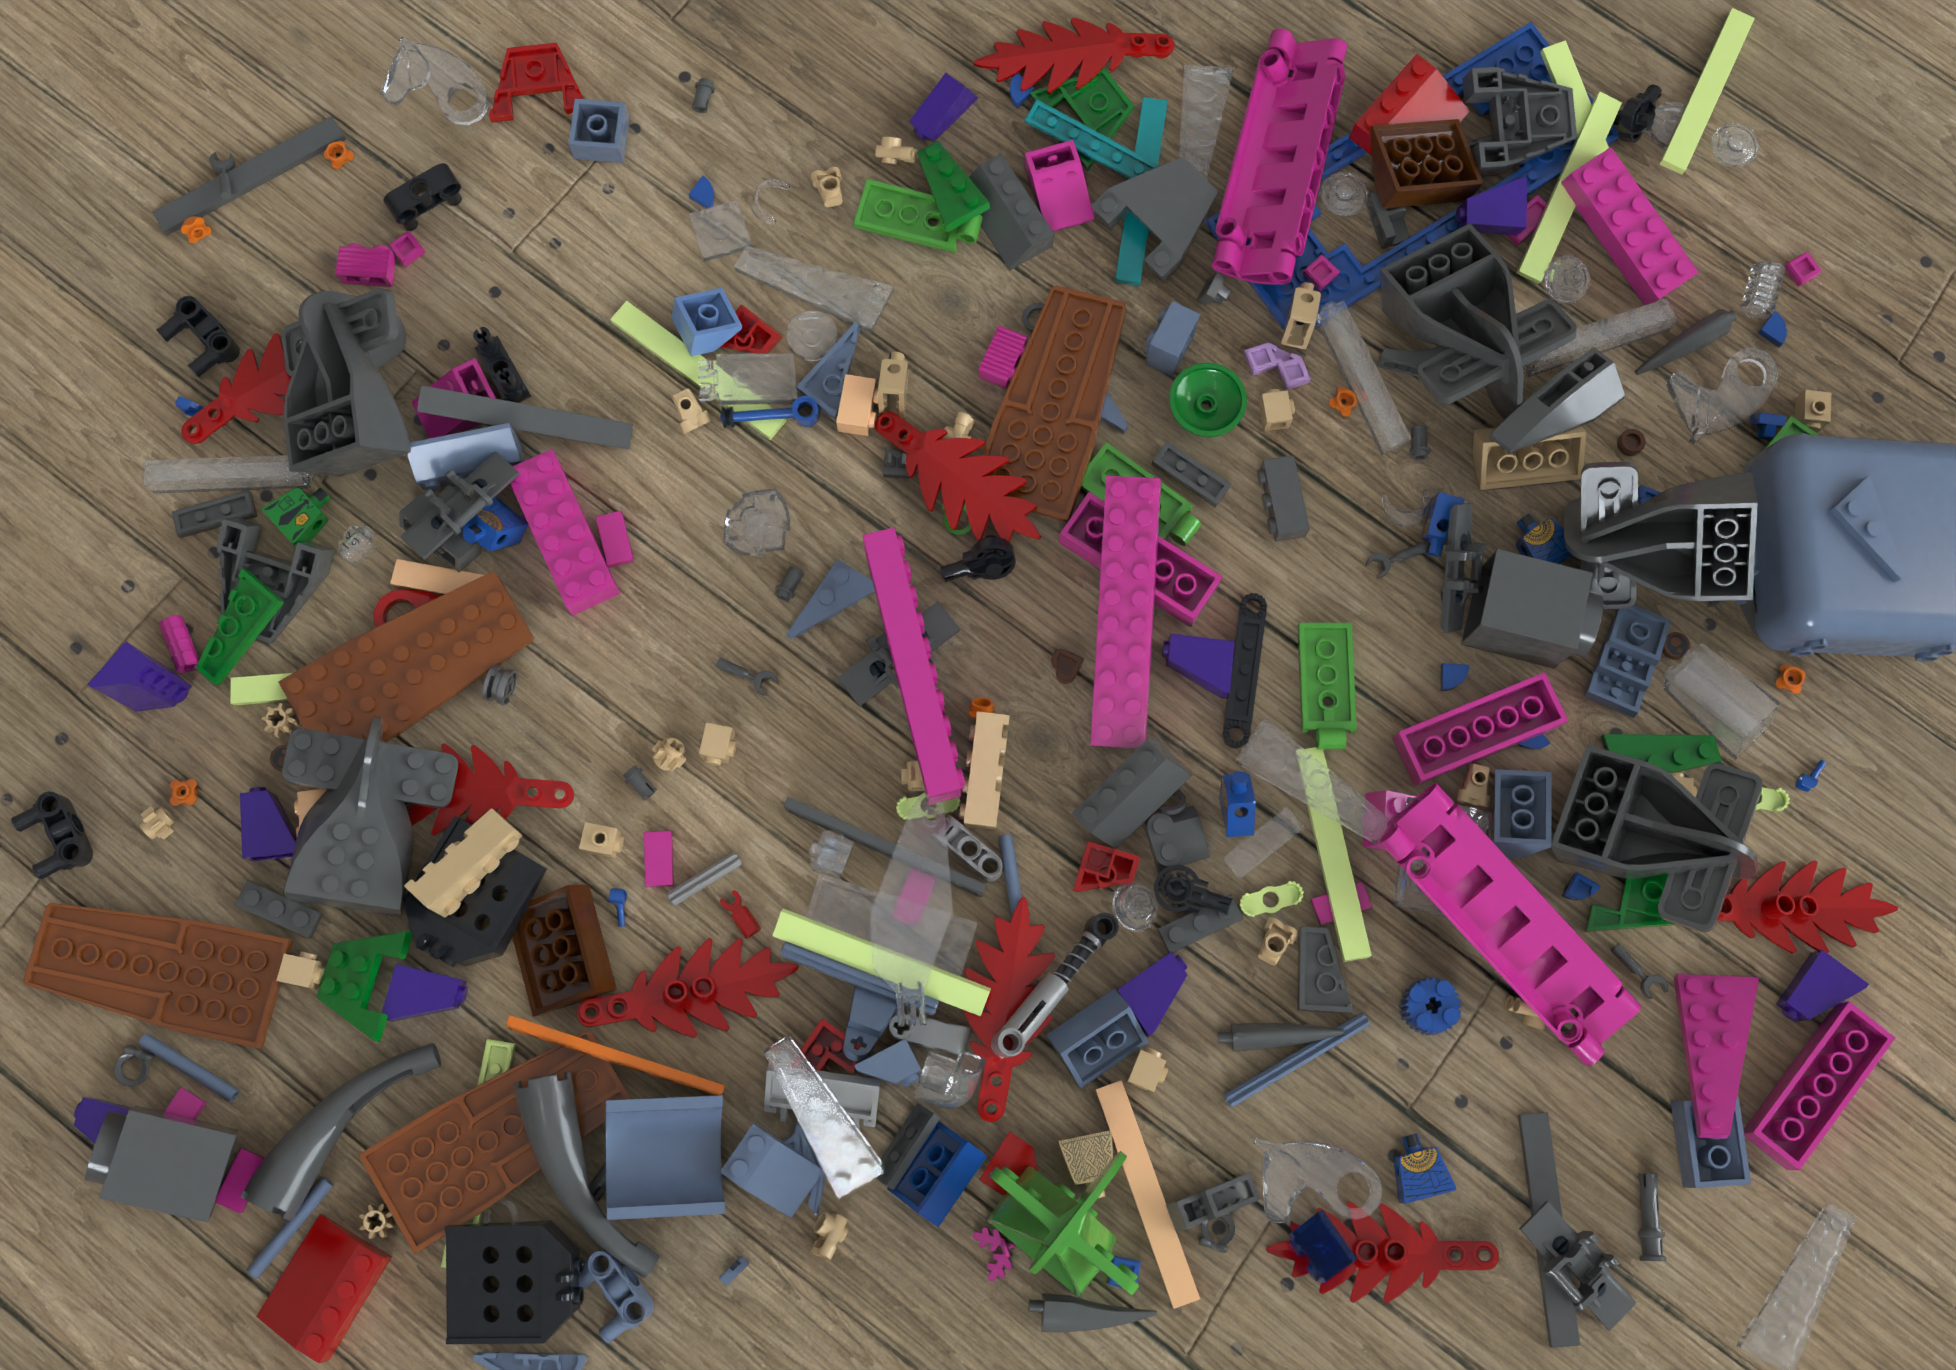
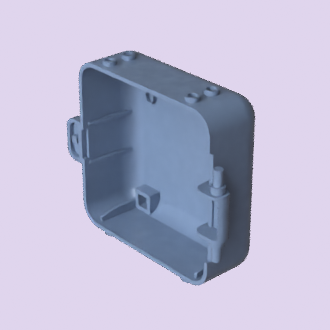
M1798 433L1778 440L1747 462L1744 473H1753L1758 502L1754 565L1757 613L1754 614L1757 634L1763 643L1777 651H1788L1791 653V656H1808L1814 653L1915 657V661L1928 662L1939 659V656L1955 653L1956 444L1926 440L1905 441ZM1867 476L1872 479L1905 572V576L1897 582L1892 580L1829 511ZM1735 600V604L1747 603L1746 600Z

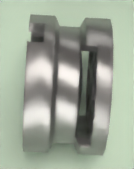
M498 664L492 665L484 681L483 699L490 702L496 700L500 705H507L510 702V699L507 697L513 695L516 688L517 671L511 668L505 670Z

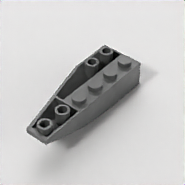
M1593 347L1530 396L1490 434L1489 438L1511 453L1595 421L1625 397L1615 363Z

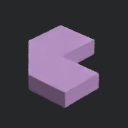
M1269 342L1244 350L1243 354L1252 376L1277 368L1285 390L1310 383L1311 378L1301 356L1294 353L1290 354Z

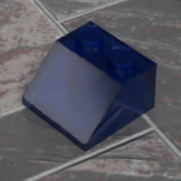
M1323 1209L1289 1235L1291 1238L1289 1242L1291 1248L1298 1257L1303 1255L1309 1264L1306 1266V1269L1316 1282L1320 1280L1322 1284H1325L1357 1260V1257Z

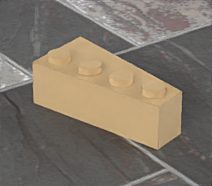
M977 711L976 725L971 724L969 740L974 741L973 750L967 751L966 766L970 767L969 777H964L965 789L962 790V793H967L966 804L961 803L959 819L964 820V827L996 831L1010 715Z
M492 808L464 832L465 839L462 842L452 843L444 850V858L435 864L430 862L422 870L425 874L418 881L414 882L411 879L404 885L424 906L445 918L458 910L463 898L467 894L473 893L479 887L480 880L487 873L493 872L498 867L499 860L506 853L514 850L519 843V839L522 837L520 832Z

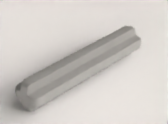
M730 853L667 893L670 902L673 905L681 903L741 866L742 862L737 853Z

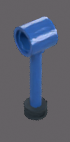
M800 396L793 402L790 408L734 412L733 407L729 409L727 407V410H725V407H722L720 420L723 422L724 428H727V425H731L732 428L735 427V422L793 418L800 426L811 427L819 419V409L817 402L812 397ZM807 406L813 409L811 415L807 417L799 414L800 409Z

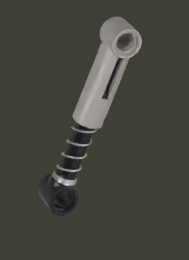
M1104 912L1087 920L1084 933L1081 935V941L1073 945V951L1066 954L1064 962L1058 963V969L1055 972H1047L1002 1029L994 1034L991 1039V1048L995 1055L1000 1058H1009L1022 1052L1026 1042L1068 992L1067 983L1071 982L1070 979L1076 972L1079 973L1078 969L1083 963H1087L1086 959L1091 953L1095 954L1094 950L1099 949L1107 940L1116 936L1119 925L1117 919L1112 914ZM1098 921L1104 923L1106 927L1105 935L1098 931ZM1033 1012V1014H1032V1015L1030 1016V1018L1026 1021V1023L1022 1026V1028H1021L1020 1030H1018V1029L1020 1028V1026L1024 1023V1021L1028 1018V1016ZM1005 1036H1009L1013 1041V1047L1010 1051L1003 1046V1038Z

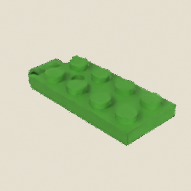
M867 179L853 224L856 229L956 253L957 239L965 243H976L983 217L978 215L955 229L946 232L936 202L931 194ZM935 219L938 221V224L931 226L929 221Z
M1106 442L1088 464L1080 489L1087 494L1088 492L1092 493L1105 502L1106 476L1155 477ZM1162 482L1158 536L1165 540L1170 535L1175 542L1186 546L1201 527V522L1190 514V511L1193 509L1192 504Z
M1299 623L1297 628L1301 732L1307 733L1308 730H1316L1317 749H1345L1346 730H1349L1350 733H1356L1357 730L1352 623ZM1323 698H1330L1332 700V705L1325 706L1323 704Z

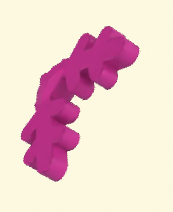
M984 1227L982 1232H974L973 1239L980 1241L979 1247L984 1248L987 1243H990V1251H995L998 1246H1001L1003 1254L995 1253L993 1255V1259L998 1262L987 1265L988 1270H992L988 1275L989 1281H994L997 1276L1004 1278L1006 1275L1003 1270L1004 1265L1008 1270L1013 1266L1009 1259L1011 1256L1009 1249L1015 1248V1244L1013 1242L1007 1244L1005 1238H1001L998 1229L993 1230V1235H990L988 1227Z

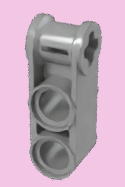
M948 815L946 818L947 822L937 833L934 832L931 837L987 882L997 881L1003 871L1000 857L967 831L959 821ZM966 845H974L977 848V852L973 856L964 855L962 850ZM987 862H994L997 864L998 869L996 872L989 874L983 870V866Z
M906 1014L895 1015L889 1023V1031L897 1040L902 1041L906 1039L907 1042L920 1047L934 1050L939 1049L946 1053L965 1056L971 1030L968 1027L951 1023L945 1024L938 1020ZM900 1020H905L906 1026L910 1027L909 1031L905 1030L903 1032V1035L897 1034V1029L893 1027L894 1024H899Z

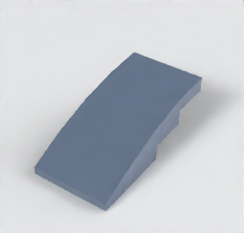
M1636 605L1627 609H1617L1600 649L1584 697L1634 718L1639 712L1644 692L1649 688L1654 668L1660 661L1671 620Z

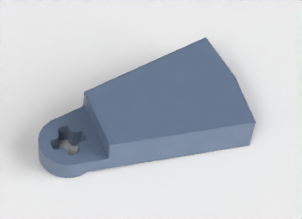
M855 986L843 1044L845 1056L853 1061L867 1059L901 1003ZM856 1042L862 1044L859 1050L854 1049Z

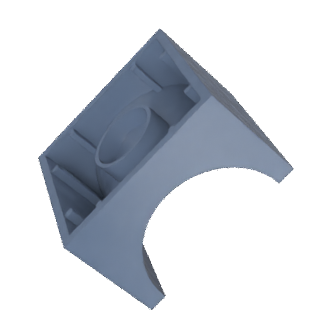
M723 1095L606 1100L607 1220L725 1214L722 1175L720 1173Z

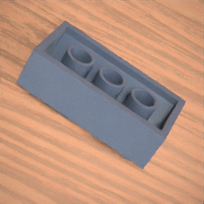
M510 423L410 442L411 453L407 454L417 484L422 490L426 491L428 489L437 491L442 486L450 485L449 479L445 474L451 469L459 478L461 477L464 480L495 452L511 466L524 461L521 441Z

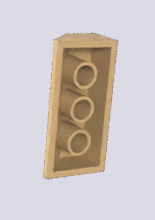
M1582 426L1511 453L1489 438L1496 428L1474 430L1473 459L1480 490L1581 479L1586 443V431Z

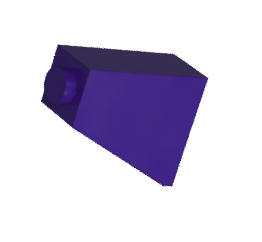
M945 73L909 122L915 126L913 132L923 140L928 137L936 141L978 97L961 82Z
M1520 178L1467 198L1456 210L1455 220L1458 222V229L1471 223L1479 233L1520 234L1526 228L1527 178Z
M1171 634L1168 642L1164 641L1162 657L1167 658L1166 666L1216 696L1227 699L1230 693L1235 641Z
M265 787L250 788L249 792L240 793L242 858L254 862L292 857L297 840L296 831L277 795L268 791Z
M1819 950L1810 953L1776 1005L1783 1010V1015L1792 1021L1810 1020L1866 989L1869 984L1828 953Z
M1172 952L1117 990L1130 1006L1147 1038L1156 1031L1187 977L1185 962L1179 955L1174 956Z
M396 964L381 1013L387 1014V1021L394 1022L459 1009L460 1003H464L467 997L468 988L465 987L466 981Z
M83 1097L74 1112V1117L76 1118L74 1126L95 1144L107 1113L110 1111L127 1115L132 1107L97 1098Z

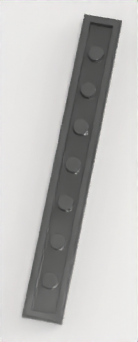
M331 116L226 172L230 178L232 195L230 199H223L221 197L219 177L152 213L163 232L169 235L181 229L187 218L192 216L203 217L319 155L326 150L329 144L345 141L346 138Z
M423 385L420 388L417 412L490 425L510 423L512 428L623 449H629L633 427L632 423Z
M787 797L784 803V808L788 813L980 898L985 893L987 885L792 798Z
M1548 1112L1518 1115L1531 1216L1545 1201H1548L1562 1217ZM1536 1249L1549 1347L1580 1346L1573 1300L1552 1276L1549 1277L1543 1272L1547 1262ZM1564 1265L1560 1270L1571 1281L1570 1270Z

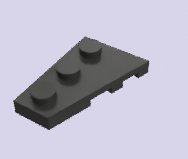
M1299 927L1297 1010L1354 1013L1352 1003H1350L1346 991L1347 987L1338 965V958L1329 928Z

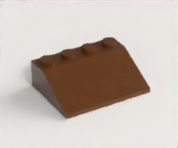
M1459 119L1376 125L1370 128L1375 189L1383 209L1465 201L1467 198L1472 197L1484 184Z
M589 884L567 885L531 900L512 938L533 1017L617 990Z

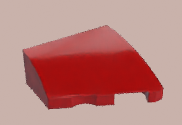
M741 304L735 313L742 324V329L721 347L765 356L777 345L783 335Z
M1087 841L1073 891L1081 892L1133 883L1140 856Z

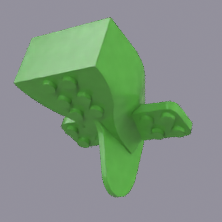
M1122 1151L1109 1162L1076 1201L1073 1199L1075 1194L1061 1183L1055 1186L1030 1165L1020 1177L1006 1166L1001 1170L995 1167L990 1173L989 1177L1004 1188L1007 1193L986 1219L1033 1259L1029 1267L1030 1272L1036 1275L1044 1268L1077 1297L1082 1294L1099 1270L1107 1274L1131 1295L1139 1288V1285L1135 1282L1138 1278L1135 1273L1122 1263L1117 1267L1111 1262L1114 1258L1111 1251L1116 1241V1236L1096 1219L1098 1213L1091 1208L1127 1158Z

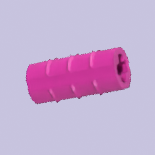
M174 615L161 620L159 627L176 671L187 673L195 670L199 662L198 651L194 647L193 639H191L188 632L189 628L186 627L183 617Z

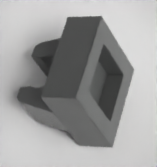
M1215 273L1208 278L1197 301L1204 306L1211 301L1219 305L1222 304L1223 300L1227 301L1231 291L1223 285L1225 277Z
M885 449L883 477L909 479L906 470L907 454L902 450Z

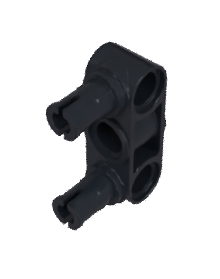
M441 163L390 191L384 197L383 202L398 224H402L407 231H413L418 227L416 218L423 213L432 210L446 200L451 206L460 204L462 201L459 193L461 184L450 167L445 163ZM421 192H426L424 195L418 196Z
M192 296L180 298L176 304L174 316L156 329L166 342H169L170 339L185 328H190L206 346L204 348L206 351L188 364L189 368L198 377H201L202 374L217 363H228L236 360L240 353L239 346L228 335L227 330ZM227 344L226 348L220 350L223 345Z
M480 327L481 334L478 330H475L473 337L478 346L474 348L503 400L520 403L532 397L498 336H491L490 331L486 327Z
M44 792L38 797L32 808L11 818L13 826L20 832L39 822L44 824L45 832L55 851L54 855L32 865L33 872L38 879L42 880L61 869L70 870L74 867H83L91 862L93 858L92 847L85 834L84 826L67 797L55 792ZM57 800L56 809L51 811V805ZM78 847L79 853L77 857L72 859V852Z

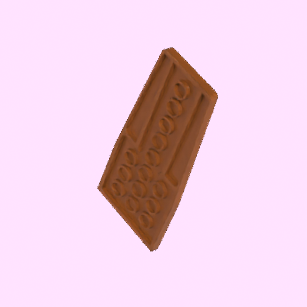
M1053 286L993 421L982 456H1005L1009 458L1010 462L987 476L1005 475L1025 478L1027 483L1007 496L1035 503L1037 509L1031 512L1033 514L1068 523L1072 516L1093 452L1124 323L1126 306L1122 301L1061 286Z
M491 572L347 641L280 680L278 683L304 729L368 739L371 724L376 715L383 718L382 741L388 742L488 673L492 665L502 664L533 641L534 636L500 577L496 573Z
M49 903L45 908L23 981L28 986L178 1032L263 1049L281 982L276 981L283 955L284 953L290 954L293 940L211 922Z
M584 1031L576 1035V1037L599 1044L594 1034L590 1031ZM557 1045L433 1108L358 1155L413 1253L417 1254L446 1235L445 1226L463 1225L496 1204L541 1170L523 1127L517 1107L514 1082L521 1081L522 1087L528 1086L527 1080L530 1078L557 1074L558 1080L564 1079V1072L571 1071L581 1139H583L605 1122L606 1100L631 1099L611 1063Z

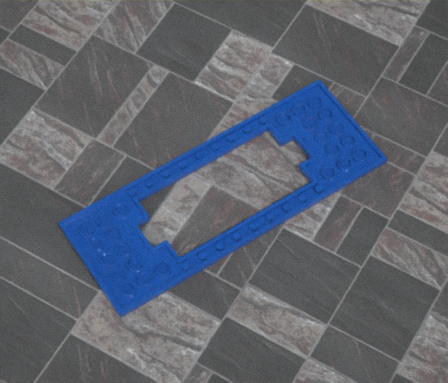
M1530 22L1446 73L1443 77L1458 97L1464 95L1462 79L1472 68L1498 67L1505 69L1504 72L1515 75L1520 73L1527 75L1529 79L1536 81L1544 80L1552 83L1540 53L1543 48L1550 45L1533 23ZM1587 93V95H1588V97H1589V100H1590V102H1591V105H1592V103H1593L1594 100H1593V99L1590 97V95ZM1471 103L1481 117L1490 112L1489 103ZM1613 125L1606 137L1608 146L1619 139V132ZM1351 132L1329 145L1321 181L1367 154L1364 149L1349 139ZM1575 140L1520 164L1521 169L1486 191L1520 178H1527V196L1560 176ZM1316 204L1311 221L1321 215V210ZM1457 209L1363 267L1345 243L1328 253L1309 228L1304 252L1296 258L1290 283L1272 285L1249 282V284L1284 330L1295 288L1300 287L1304 282L1311 283L1303 275L1304 270L1319 256L1323 255L1340 273L1322 291L1315 287V291L1321 293L1315 329L1381 288V268L1458 230V222L1455 220ZM1220 212L1206 221V225L1217 240L1219 236L1216 233V225ZM1248 237L1246 241V246L1250 245L1251 243ZM1296 321L1298 325L1304 324L1303 322Z

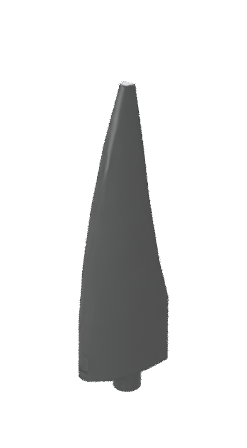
M1718 309L1663 346L1636 369L1635 373L1637 375L1645 373L1710 345L1729 333L1732 321L1737 318L1736 314L1732 310L1728 312L1724 309Z
M1239 1023L1231 1024V1032H1218V1043H1232L1233 1051L1262 1050L1344 1035V1030L1305 1024Z
M1042 1294V1300H1029L1028 1303L1029 1312H1041V1332L1090 1331L1133 1323L1157 1315L1156 1310L1110 1306L1083 1300L1071 1295Z

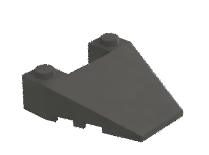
M1498 67L1472 68L1462 79L1465 104L1489 103L1492 142H1479L1471 150L1480 175L1496 176L1577 138L1573 88L1544 80L1536 81L1520 73L1515 75L1504 72L1505 69Z
M1180 157L1109 187L1091 205L1093 213L1110 230L1131 212L1161 242L1144 261L1145 265L1164 283L1184 262L1185 256L1193 244L1219 191L1184 157Z
M223 518L217 541V553H220L221 568L218 569V574L222 582V594H220L221 614H224L230 602L228 597L231 590L236 588L240 580L238 575L241 569H247L284 601L280 609L256 638L272 644L329 575L335 549L312 541L298 542L293 561L290 562L256 551L262 525L241 518Z

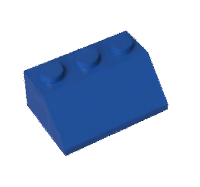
M938 1121L896 1188L892 1190L888 1187L887 1190L916 1213L939 1227L987 1155Z

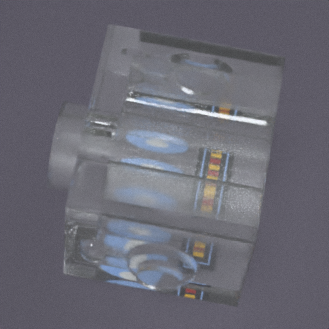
M823 830L820 840L814 839L808 855L813 856L809 868L814 872H820L821 876L825 878L832 876L840 879L854 841L846 839L842 833L837 832V834H833L829 830Z

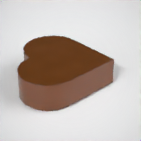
M1058 649L1051 657V664L1056 669V678L1063 684L1073 682L1082 666L1084 658L1067 650Z

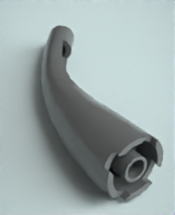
M431 1043L385 1060L355 1076L325 1097L306 1113L268 1153L250 1178L240 1197L268 1212L279 1214L282 1216L281 1218L292 1222L329 1154L355 1114L375 1096L394 1083L413 1074L418 1076L441 1067L440 1055L435 1044Z
M571 1071L564 1072V1079L558 1080L557 1074L530 1078L527 1080L528 1086L522 1087L521 1081L514 1082L517 1107L525 1133L541 1170L558 1199L578 1225L599 1246L623 1265L646 1278L660 1256L640 1241L635 1245L606 1219V1216L589 1191Z

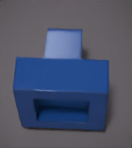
M1767 413L1751 414L1750 425L1757 426V438L1773 439L1776 428L1785 426L1786 416Z

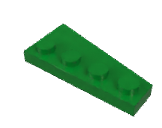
M939 141L917 152L918 160L929 184L946 232L955 229L990 209L989 201Z
M241 569L238 575L240 580L236 588L231 590L228 597L230 602L224 614H220L216 623L218 628L214 636L209 638L196 666V669L214 685L222 684L284 603L281 598L247 569Z
M1603 734L1601 736L1605 750L1648 762L1668 773H1678L1722 761L1714 735Z

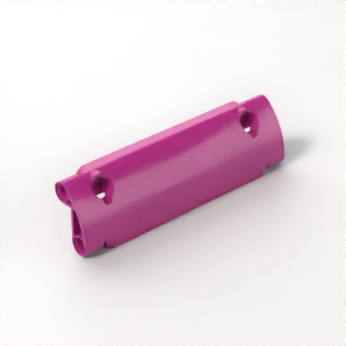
M1275 29L1271 32L1267 51L1261 55L1258 62L1216 225V233L1219 238L1212 261V268L1230 277L1260 284L1279 285L1291 282L1296 258L1304 252L1345 82V70L1343 67L1347 51L1345 41L1331 38L1297 43L1293 35L1286 29ZM1289 70L1293 73L1292 77H1288ZM1248 237L1251 243L1250 245L1246 246V241Z
M1437 783L1432 784L1402 811L1383 834L1379 843L1585 1066L1596 1063L1604 1054V1048L1601 1044L1639 1012L1641 1005L1622 986L1623 983L1468 814L1458 804L1453 805V800ZM1423 847L1429 851L1426 855L1421 850ZM1420 859L1424 861L1421 869L1415 871L1410 869V865L1414 860ZM1572 1008L1576 1010L1574 1015L1569 1011ZM1573 1023L1570 1030L1561 1031L1563 1024Z

